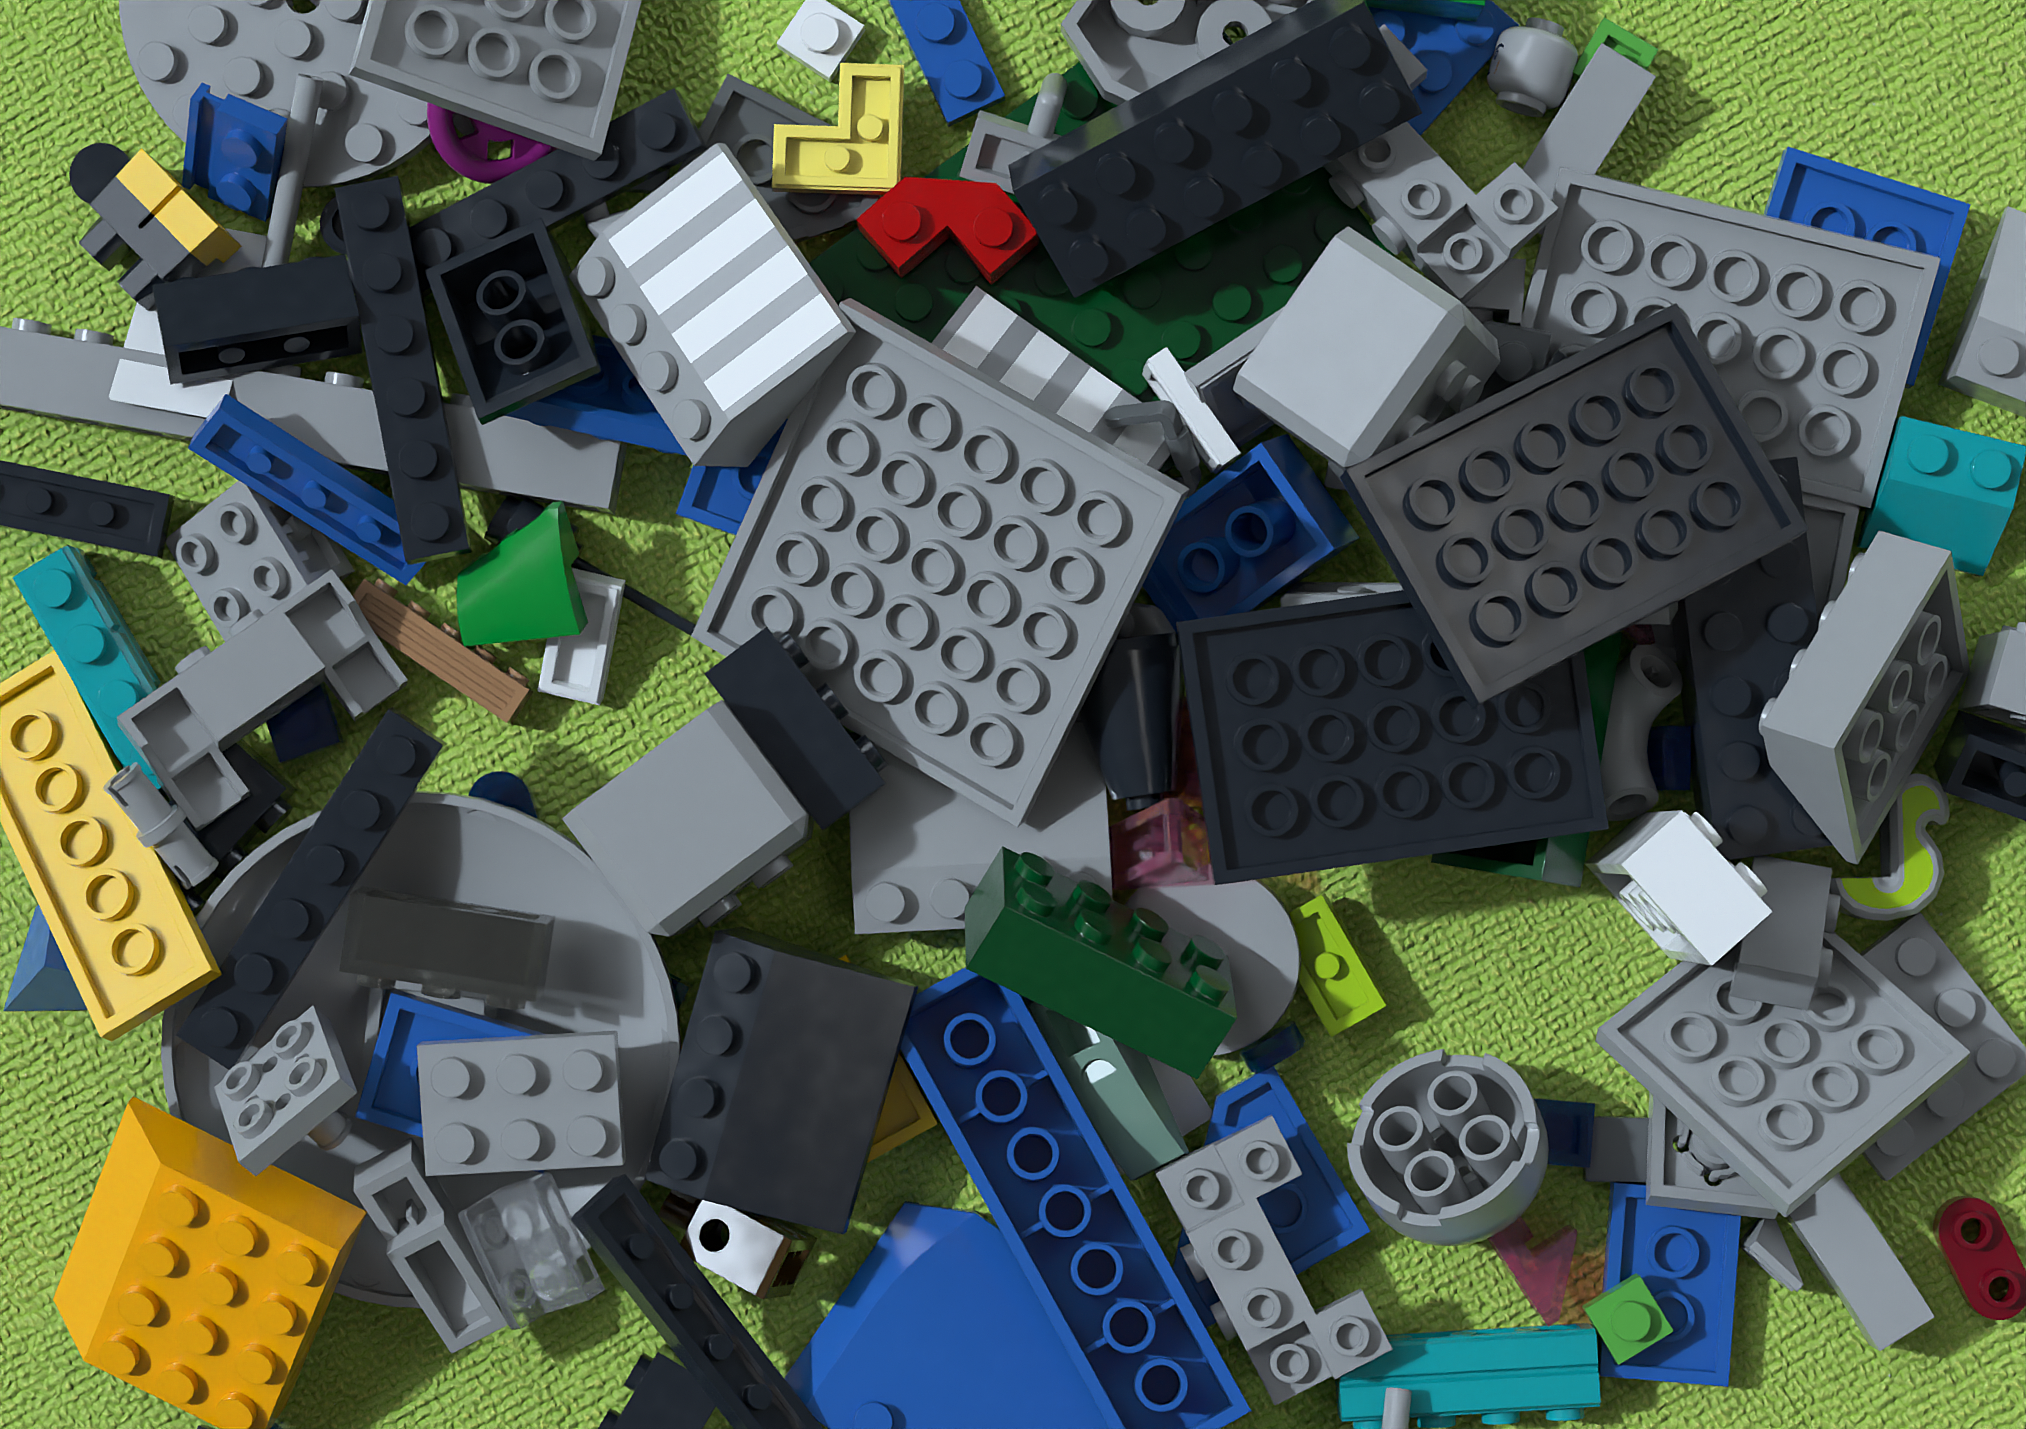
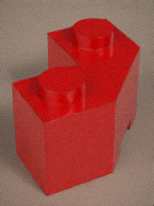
M904 177L856 219L859 231L901 279L949 237L991 285L1039 244V236L1029 219L997 183Z

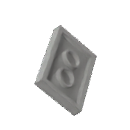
M617 1031L422 1041L417 1045L426 1176L620 1166L625 1163L626 1153Z

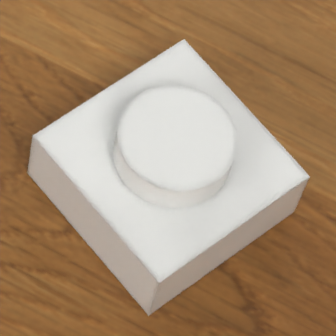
M805 0L776 44L778 49L831 83L840 69V63L845 62L865 32V27L826 0Z

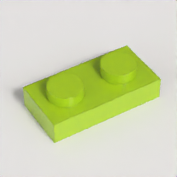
M1326 893L1289 913L1297 933L1301 951L1299 983L1331 1037L1389 1005L1387 998Z

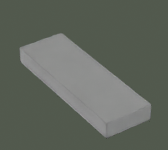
M1601 42L1522 170L1550 200L1560 166L1595 174L1656 76ZM1543 228L1538 232L1541 235L1543 232Z

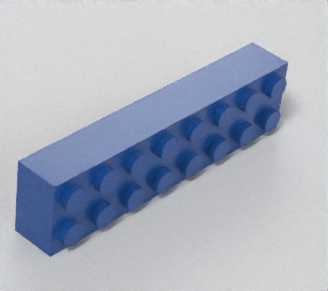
M966 967L916 994L900 1049L1110 1429H1220L1249 1413L1251 1409L1021 996L967 970Z

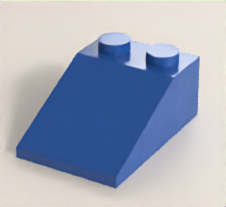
M1285 434L1261 442L1184 500L1142 586L1156 607L1162 610L1175 632H1177L1176 622L1258 610L1359 539V536L1290 436Z

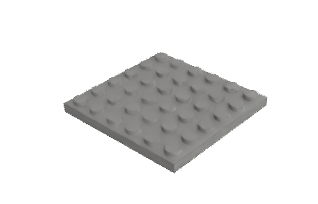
M849 298L841 301L839 308L856 333L790 414L691 637L727 657L765 627H768L776 638L787 631L810 661L800 670L816 690L826 682L849 712L848 715L839 721L843 726L860 736L865 734L872 743L1018 828L1027 820L1190 489Z

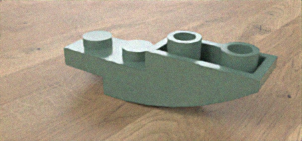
M1034 1002L1030 1004V1008L1053 1056L1092 1126L1130 1180H1137L1189 1154L1147 1055L1039 1003Z

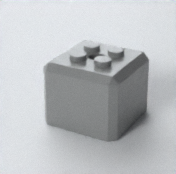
M1348 226L1333 237L1239 370L1233 391L1274 423L1345 471L1473 406L1480 397L1484 384L1500 363L1497 339L1461 301Z
M723 700L706 709L562 818L646 933L664 936L684 934L700 921L705 928L712 927L742 905L736 894L752 882H754L758 889L761 887L765 888L794 866L787 856L812 838L814 827L813 817Z

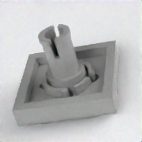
M314 1005L296 1020L289 1021L280 1027L271 1041L247 1061L233 1066L227 1072L224 1079L214 1087L238 1162L254 1176L260 1174L304 1136L308 1135L317 1143L318 1147L328 1151L339 1146L346 1139L352 1127V1121L349 1120L350 1117L338 1108L353 1097L357 1091L331 1021Z
M1649 1092L1646 1205L1775 1219L1778 1211ZM1677 1142L1679 1148H1683L1687 1144L1689 1151L1677 1152L1672 1143ZM1710 1173L1708 1179L1712 1182L1720 1179V1185H1708L1704 1180V1175Z

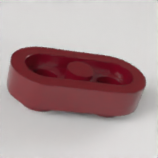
M1956 1196L1944 1202L1935 1214L1933 1234L1966 1304L1974 1312L1992 1320H2005L2014 1317L2026 1306V1270L1999 1214L1989 1203L1972 1196ZM1975 1218L1980 1224V1233L1976 1239L1965 1241L1961 1235V1226L1966 1220ZM2003 1276L2008 1282V1291L2004 1297L1993 1299L1989 1293V1285L1996 1277Z

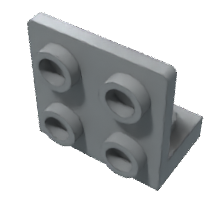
M237 481L166 538L167 547L225 642L232 638L228 633L230 628L247 614L257 609H260L264 615L331 569L341 581L355 571L336 541L240 481Z

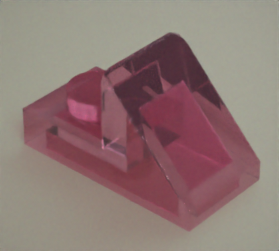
M1520 1216L1506 1229L1487 1238V1240L1539 1319L1549 1327L1560 1318L1577 1238V1229L1567 1225L1528 1250L1525 1243L1534 1238V1236Z

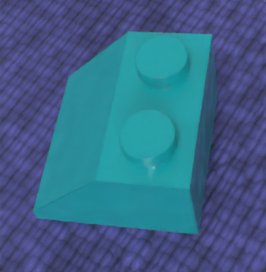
M1904 416L1895 419L1871 508L1866 507L1857 547L1868 549L1878 531H1883L1952 552L1954 571L1979 577L1983 576L2014 507L2026 456V446Z

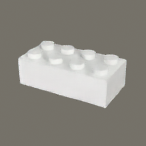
M1682 810L1645 812L1638 815L1584 863L1670 959L1712 966L1772 913V910L1761 899L1768 892L1764 884L1745 864L1740 862L1734 866L1720 854L1716 847L1723 842L1722 838L1697 812H1694L1691 816Z

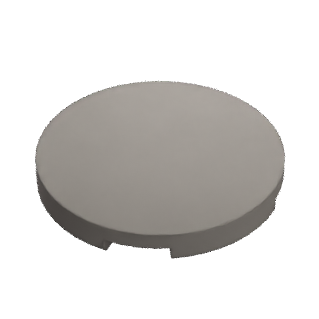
M1195 863L1172 868L1150 879L1129 898L1125 906L1133 910L1137 908L1151 910L1162 917L1170 928L1190 938L1194 935L1206 937L1219 945L1228 956L1237 1020L1214 1053V1055H1221L1237 1051L1252 1044L1271 1030L1281 1019L1297 990L1301 971V951L1294 924L1283 905L1284 903L1265 883L1257 879L1214 885L1210 863Z

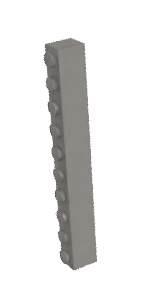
M13 318L11 328L0 326V409L190 442L195 432L206 419L200 416L110 400L109 394L120 359L167 368L164 354L113 346V335L86 329H76L74 339L50 335L52 325L34 320ZM293 365L217 377L233 380L229 396L342 468L389 476L373 390L363 389V378L343 373L326 372L325 382L300 378L302 368ZM452 393L450 404L444 403L460 488L504 496L511 495L521 499L527 497L533 501L550 504L563 501L564 506L615 515L627 442L603 440L590 434L554 426H539L526 420L505 415L482 425L477 418L469 395Z

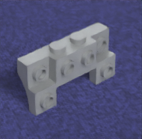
M1384 24L1379 29L1411 90H1413L1426 79L1427 69ZM1408 122L1393 128L1323 166L1332 175L1329 183L1334 192L1350 208L1354 209L1358 205L1362 207L1375 221L1372 225L1375 235L1390 252L1397 255L1403 251L1432 283L1463 304H1466L1487 286L1502 267L1533 236L1557 216L1559 209L1515 162L1476 195Z
M332 569L264 615L260 609H257L241 618L228 631L232 638L212 652L207 646H203L190 653L175 667L178 673L177 676L117 716L118 726L157 776L158 784L173 804L179 805L186 814L185 819L195 833L249 796L248 788L222 754L223 751L322 682L327 684L354 721L407 685L408 679L386 651L363 615L356 600Z
M1272 1115L1218 1141L1194 1150L1155 1170L1191 1242L1180 1248L1183 1257L1197 1283L1207 1278L1210 1279L1220 1301L1209 1307L1227 1341L1237 1336L1240 1337L1274 1405L1297 1395L1331 1376L1336 1379L1392 1350L1361 1288L1328 1305L1313 1310L1256 1199L1257 1197L1302 1175Z

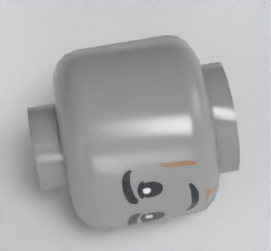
M1531 17L1527 19L1525 26L1509 27L1501 32L1487 73L1488 86L1497 95L1496 104L1517 114L1543 117L1546 109H1555L1565 102L1573 78V70L1578 61V53L1575 46L1562 37L1564 28L1561 25L1549 20Z

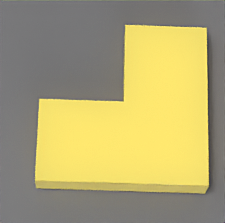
M840 63L838 126L774 124L773 192L884 195L900 182L904 65Z

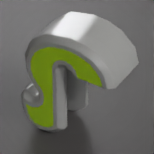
M1910 774L1880 825L1881 877L1831 878L1829 894L1840 895V913L1856 919L1888 921L1917 914L1936 898L1944 876L1942 854L1925 831V826L1927 824H1946L1950 816L1948 797L1936 780L1924 774Z

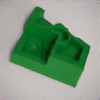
M563 501L551 503L540 516L522 529H515L504 537L497 547L489 553H482L464 566L458 573L457 615L464 647L580 635L589 623L571 568V564L579 555V551Z

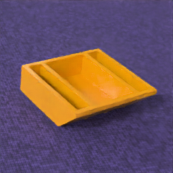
M133 1096L125 1108L53 1300L83 1361L220 1429H270L287 1405L367 1211L272 1164L260 1174L254 1176L238 1162L233 1145Z

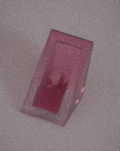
M1167 798L1108 827L1112 890H1129L1209 880L1204 816L1182 800Z

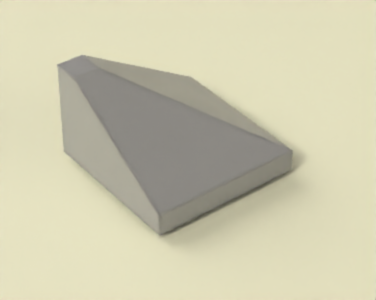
M1759 1218L1739 1240V1247L1781 1286L1790 1291L1795 1290L1798 1292L1804 1284L1775 1219Z

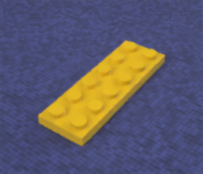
M53 650L0 683V822L100 1037L112 1042L218 978L222 973L173 871L152 846L146 848L136 838L139 831L111 795L104 791V785L121 771L123 767L57 653Z

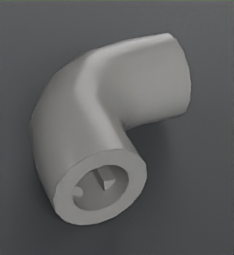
M1638 645L1617 664L1600 767L1608 821H1622L1634 818L1651 809L1658 801L1659 794L1650 770L1647 755L1648 736L1653 721L1662 709L1681 693L1683 681L1675 662L1666 653L1650 645Z

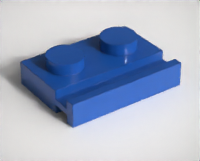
M202 82L190 98L182 186L191 190L194 184L208 189V198L218 201L233 210L241 211L266 222L272 213L288 119L231 94H228L225 99L210 94L211 86Z

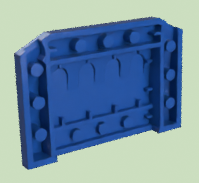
M905 1201L784 1377L815 1419L828 1429H1110L999 1227L974 1210L951 1209Z

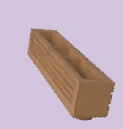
M378 578L375 584L366 579L362 581L353 597L377 636L506 723L513 724L533 694V691L526 687L529 682L528 678L511 667L505 673L493 665L497 657L479 645H476L473 650L467 646L464 647L460 642L462 639L460 632L445 622L440 628L427 620L431 614L429 611L412 600L407 606L394 598L398 591Z

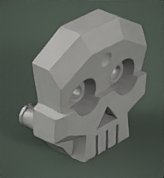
M1077 0L1061 23V33L1103 99L1119 106L1230 46L1223 39V32L1227 28L1232 26L1239 27L1248 36L1313 0H1158L1155 4L1148 6L1141 4L1138 0Z

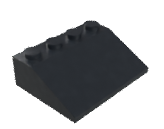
M742 926L716 930L644 1179L704 1201L839 1234L847 1233L919 986Z

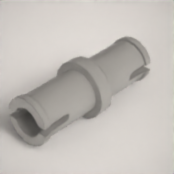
M137 762L131 766H126L104 785V791L111 795L139 831L136 838L146 848L152 846L181 881L184 889L197 885L216 869L219 862L208 853L183 822L186 814L177 804L169 805L143 773L142 767Z

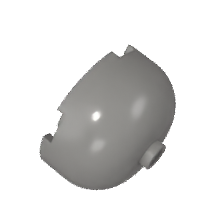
M1439 1049L1414 1056L1385 1073L1373 1084L1359 1103L1362 1113L1354 1129L1352 1143H1347L1350 1169L1361 1191L1379 1217L1404 1236L1436 1246H1461L1485 1240L1514 1223L1530 1206L1542 1185L1549 1151L1545 1122L1523 1079L1508 1064L1492 1055L1485 1053L1483 1058L1471 1055H1447L1444 1049Z

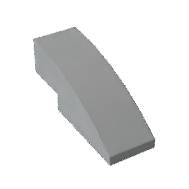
M412 1137L354 1167L353 1191L386 1240V1255L451 1354L509 1325V1317L469 1235L436 1176H426L425 1158Z
M1839 1173L1786 1217L1827 1284L1836 1291L1870 1346L1881 1351L1935 1317L1913 1281Z

